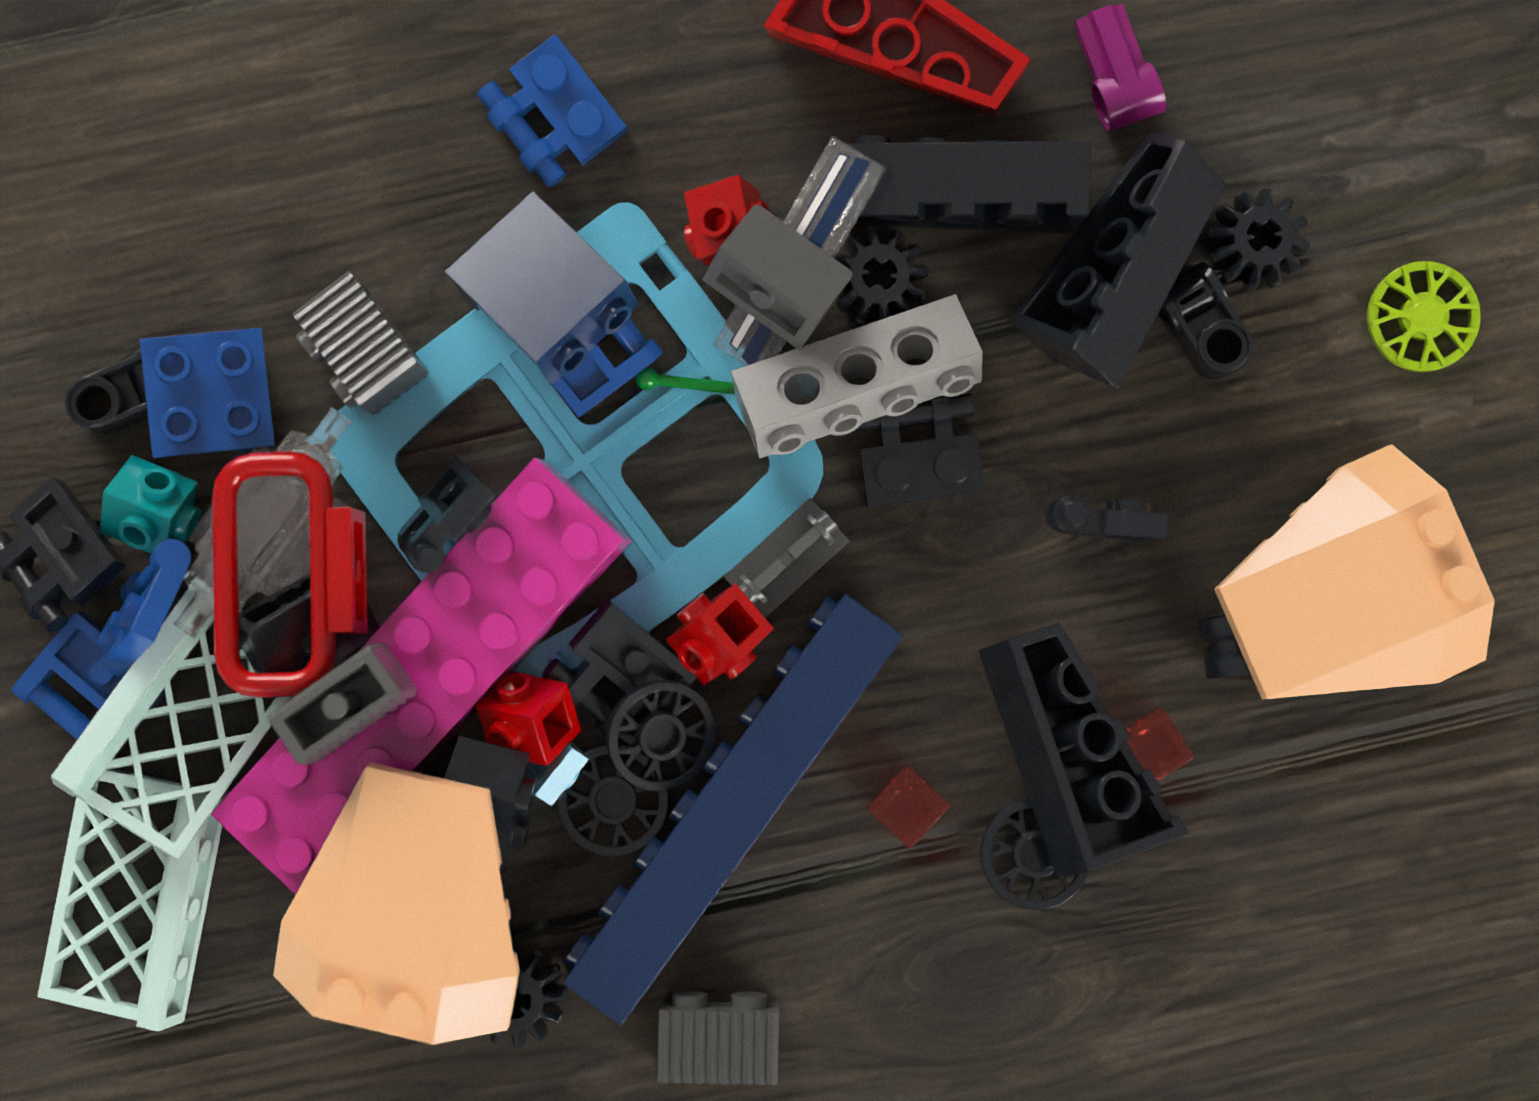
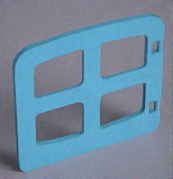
M629 202L618 203L577 232L579 236L625 278L628 284L637 285L644 290L684 343L687 349L686 357L664 375L733 383L731 371L749 365L741 357L746 349L744 344H741L738 351L729 344L735 332L685 268L651 220L637 205ZM655 253L675 277L674 281L660 291L640 266L641 263ZM474 309L416 352V355L427 368L429 374L426 378L420 379L417 385L411 386L408 392L402 393L398 399L393 400L389 406L382 408L380 413L375 415L366 411L359 404L352 409L345 405L323 423L320 430V443L325 453L419 579L423 581L430 572H420L414 569L399 548L397 541L398 533L402 526L421 506L418 501L420 497L399 470V454L433 420L477 383L484 379L493 380L542 444L545 450L544 460L633 540L625 548L623 554L637 572L636 583L610 601L648 632L686 606L727 574L809 498L812 499L819 488L823 476V458L815 440L805 443L799 450L787 455H769L770 466L768 472L734 506L686 546L676 547L670 543L625 483L622 477V465L630 455L711 395H720L725 398L745 425L736 402L735 394L655 386L651 390L641 391L603 421L588 425L577 419L554 386L542 375L537 366L480 309L478 311ZM466 531L456 541L450 537L443 544L445 555L464 536ZM598 609L572 626L539 643L513 672L542 677L545 667L555 658L559 659L571 670L578 667L584 659L573 651L568 643Z

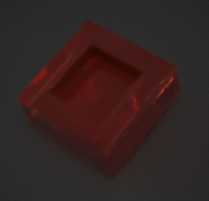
M1158 706L1125 728L1130 736L1126 741L1143 769H1150L1157 781H1160L1195 758L1163 707Z
M905 764L871 800L866 808L911 849L951 805L913 769Z

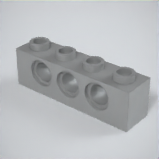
M955 294L803 346L800 350L794 349L733 370L731 375L737 405L760 459L772 454L787 455L799 450L805 443L830 434L835 436L848 434L856 430L862 423L885 415H903L914 409L919 403L942 395L953 397L963 394L974 384L982 382L983 351ZM911 359L926 361V363L916 366L908 365L904 362ZM856 378H866L871 380L870 382L863 385H853L848 383L849 381ZM800 397L815 399L811 403L804 405L792 403Z

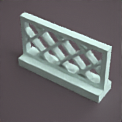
M198 577L195 578L163 622L154 643L133 663L51 775L55 786L69 795L81 799L176 861L181 857L272 725L267 716L291 699V697H276L265 712L262 698L245 696L239 693L217 696L211 665L216 664L215 656L209 654L205 634L214 622V596L209 584ZM200 643L202 657L187 659L196 645ZM243 649L240 650V659L246 658L249 671L254 672ZM204 666L210 698L174 704L170 681L179 670ZM164 691L167 706L151 709ZM254 699L259 720L254 730L247 734L225 737L219 705ZM212 707L218 739L182 746L176 713ZM169 715L175 748L138 755L134 731L141 721ZM129 740L131 756L115 759ZM244 743L230 762L227 746ZM220 748L224 772L216 783L190 788L184 755ZM177 756L183 789L146 797L140 763ZM133 765L139 798L112 803L92 790L106 770ZM209 793L195 812L192 796ZM185 798L189 822L176 841L173 842L152 829L148 805ZM141 807L144 823L124 810Z
M108 769L99 780L113 783L124 801L139 798L133 788L137 789L135 773ZM142 775L146 797L183 789L181 783ZM97 782V784L95 785V787L92 789V790L95 791L96 793H97V788H98V782ZM229 791L225 792L215 808L225 799ZM209 793L192 796L195 812ZM76 797L37 997L137 1021L136 1027L157 1032L183 1023L222 825L209 815L178 861L148 842L143 843L126 855L111 830L117 822L110 818L105 820L101 812ZM185 798L177 800L174 821L162 831H158L151 819L152 829L166 838L170 837V840L173 842L176 841L189 822ZM141 807L124 810L129 814H133L135 818L144 823ZM90 823H91L94 828L89 831ZM100 837L115 864L94 878L83 859L86 845ZM154 848L165 867L162 881L148 890L132 863ZM121 871L137 899L115 913L99 886ZM79 881H80L81 884H82V887L78 889V885H79ZM88 894L104 922L83 936L72 915L75 903ZM159 895L158 903L156 904L153 898ZM142 907L152 922L153 929L151 939L137 949L121 921ZM107 930H110L125 958L104 971L88 944ZM69 939L71 945L66 948ZM74 953L78 954L93 979L79 990L59 986L63 962ZM146 953H148V954H147L146 963H145V961H144V959L142 958V956L145 955ZM129 965H131L142 983L138 1004L122 1001L109 980ZM98 988L102 996L90 992Z

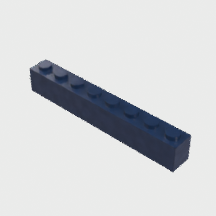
M843 593L838 602H835L830 597L824 600L807 624L816 631L803 650H800L794 644L790 647L772 672L781 679L768 698L759 692L755 695L738 719V722L746 727L733 746L724 740L721 742L703 767V770L711 775L698 795L689 788L668 816L669 819L676 823L663 843L653 836L634 862L633 866L641 871L640 875L629 890H626L621 885L615 888L598 912L599 915L606 919L603 926L594 938L583 933L563 960L565 964L571 967L563 984L619 1025H622L903 638L902 634L848 595Z

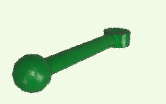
M649 367L644 368L635 376L636 384L644 390H651L655 386L735 394L733 383L662 375L657 374L654 369Z

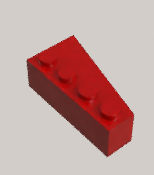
M780 0L763 25L767 34L772 38L995 117L1028 69L1031 59L945 0Z

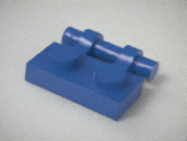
M556 34L509 68L511 75L522 88L513 96L507 97L496 81L489 82L477 93V97L489 111L486 118L497 132L504 130L521 152L518 158L530 174L536 172L547 188L554 187L567 175L555 159L566 149H569L581 166H584L628 132L625 123ZM535 107H537L554 129L553 132L539 139L523 118Z

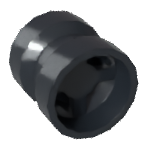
M1226 615L1198 619L1200 638L1212 643V647L1208 648L1209 654L1204 659L1206 678L1214 679L1251 674Z

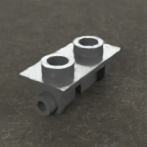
M809 498L731 569L724 578L731 586L736 583L766 618L850 541L839 530V527L829 515Z

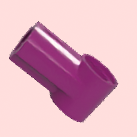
M1108 5L1076 20L1073 27L1094 81L1091 83V94L1097 115L1104 129L1107 132H1111L1164 113L1166 111V99L1160 78L1154 66L1150 62H1144L1124 5Z

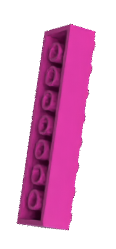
M534 457L494 501L485 521L473 532H466L444 556L441 567L435 572H430L358 651L360 652L368 645L386 643L416 685V696L407 698L405 704L397 705L395 711L387 712L385 718L377 719L375 725L367 726L365 732L357 733L356 738L346 741V745L336 748V752L326 755V759L308 765L297 764L279 738L210 815L296 895L366 766L371 762L421 773L477 712L475 705L496 686L499 680L507 676L511 671H514L633 540L547 461Z

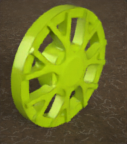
M1432 261L1409 263L1389 273L1374 289L1367 309L1368 331L1377 350L1392 364L1414 372L1435 371L1459 360L1474 343L1481 319L1477 295L1467 279L1455 269ZM1424 271L1427 276L1428 292L1415 294L1409 273ZM1434 273L1441 275L1437 281L1434 279ZM1402 276L1404 286L1394 281ZM1446 279L1450 280L1460 290L1447 304L1441 297L1436 295L1439 287ZM1388 287L1398 291L1407 298L1401 305L1400 310L1381 302ZM1462 297H1464L1466 304L1460 303ZM1379 309L1385 311L1387 316L1378 319ZM1449 310H1468L1467 328L1448 324ZM1398 318L1399 326L1404 333L1386 342L1379 324ZM1443 331L1457 347L1446 357L1442 356L1434 342V337H1437ZM1458 333H1465L1462 341L1458 337ZM1410 338L1424 341L1420 362L1403 357ZM1399 343L1400 347L1398 353H1396L1390 347V345ZM1430 352L1437 361L1427 362Z

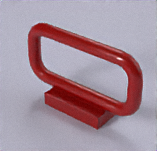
M291 451L259 452L238 456L226 464L215 479L212 494L214 656L217 670L226 685L241 695L257 698L295 697L334 669L337 652L336 634L368 633L365 512L351 507L334 508V493L330 476L319 461L307 454ZM296 476L304 480L308 487L312 653L308 665L300 671L254 673L245 669L240 659L237 494L241 484L252 477Z

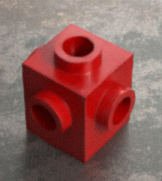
M738 174L684 192L690 224L686 225L684 229L688 249L695 259L709 267L721 245L754 205H760L771 213L766 202L761 201L759 190Z
M735 583L711 601L702 593L677 614V618L682 622V625L666 641L677 653L681 664L689 672L695 674L701 683L705 685L722 673H725L731 680L744 671L757 658L752 650L774 628Z
M511 671L507 676L499 680L496 686L475 705L486 742L529 753L530 763L548 766L581 732L566 682Z

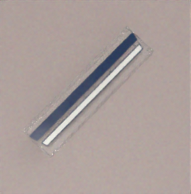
M832 136L783 222L835 258L884 174L886 167ZM735 305L713 346L747 366L777 356L786 340Z

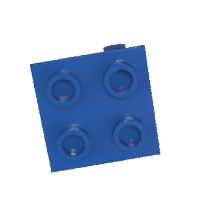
M262 328L139 339L153 458L234 450V452H250L258 450L259 447L275 446Z

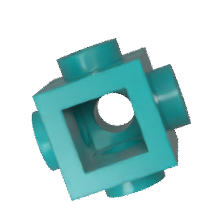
M131 455L103 491L100 533L122 541L132 548L144 550L148 553H152L157 545L166 539L187 542L194 534L201 516V509L195 507L198 482L173 470H168Z

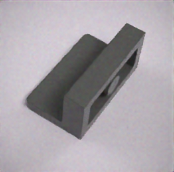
M756 204L721 245L702 281L800 350L829 307L852 277V272L765 208Z

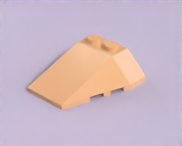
M1392 444L1338 467L1326 479L1327 483L1307 502L1301 503L1289 515L1290 519L1271 538L1265 539L1214 589L1262 700L1440 683L1486 660L1495 601L1447 490Z
M371 762L366 766L281 921L273 976L313 1017L429 1044H438L508 1030L520 969L517 953H513L508 924L511 914L508 899H504L499 870L502 860L490 789Z

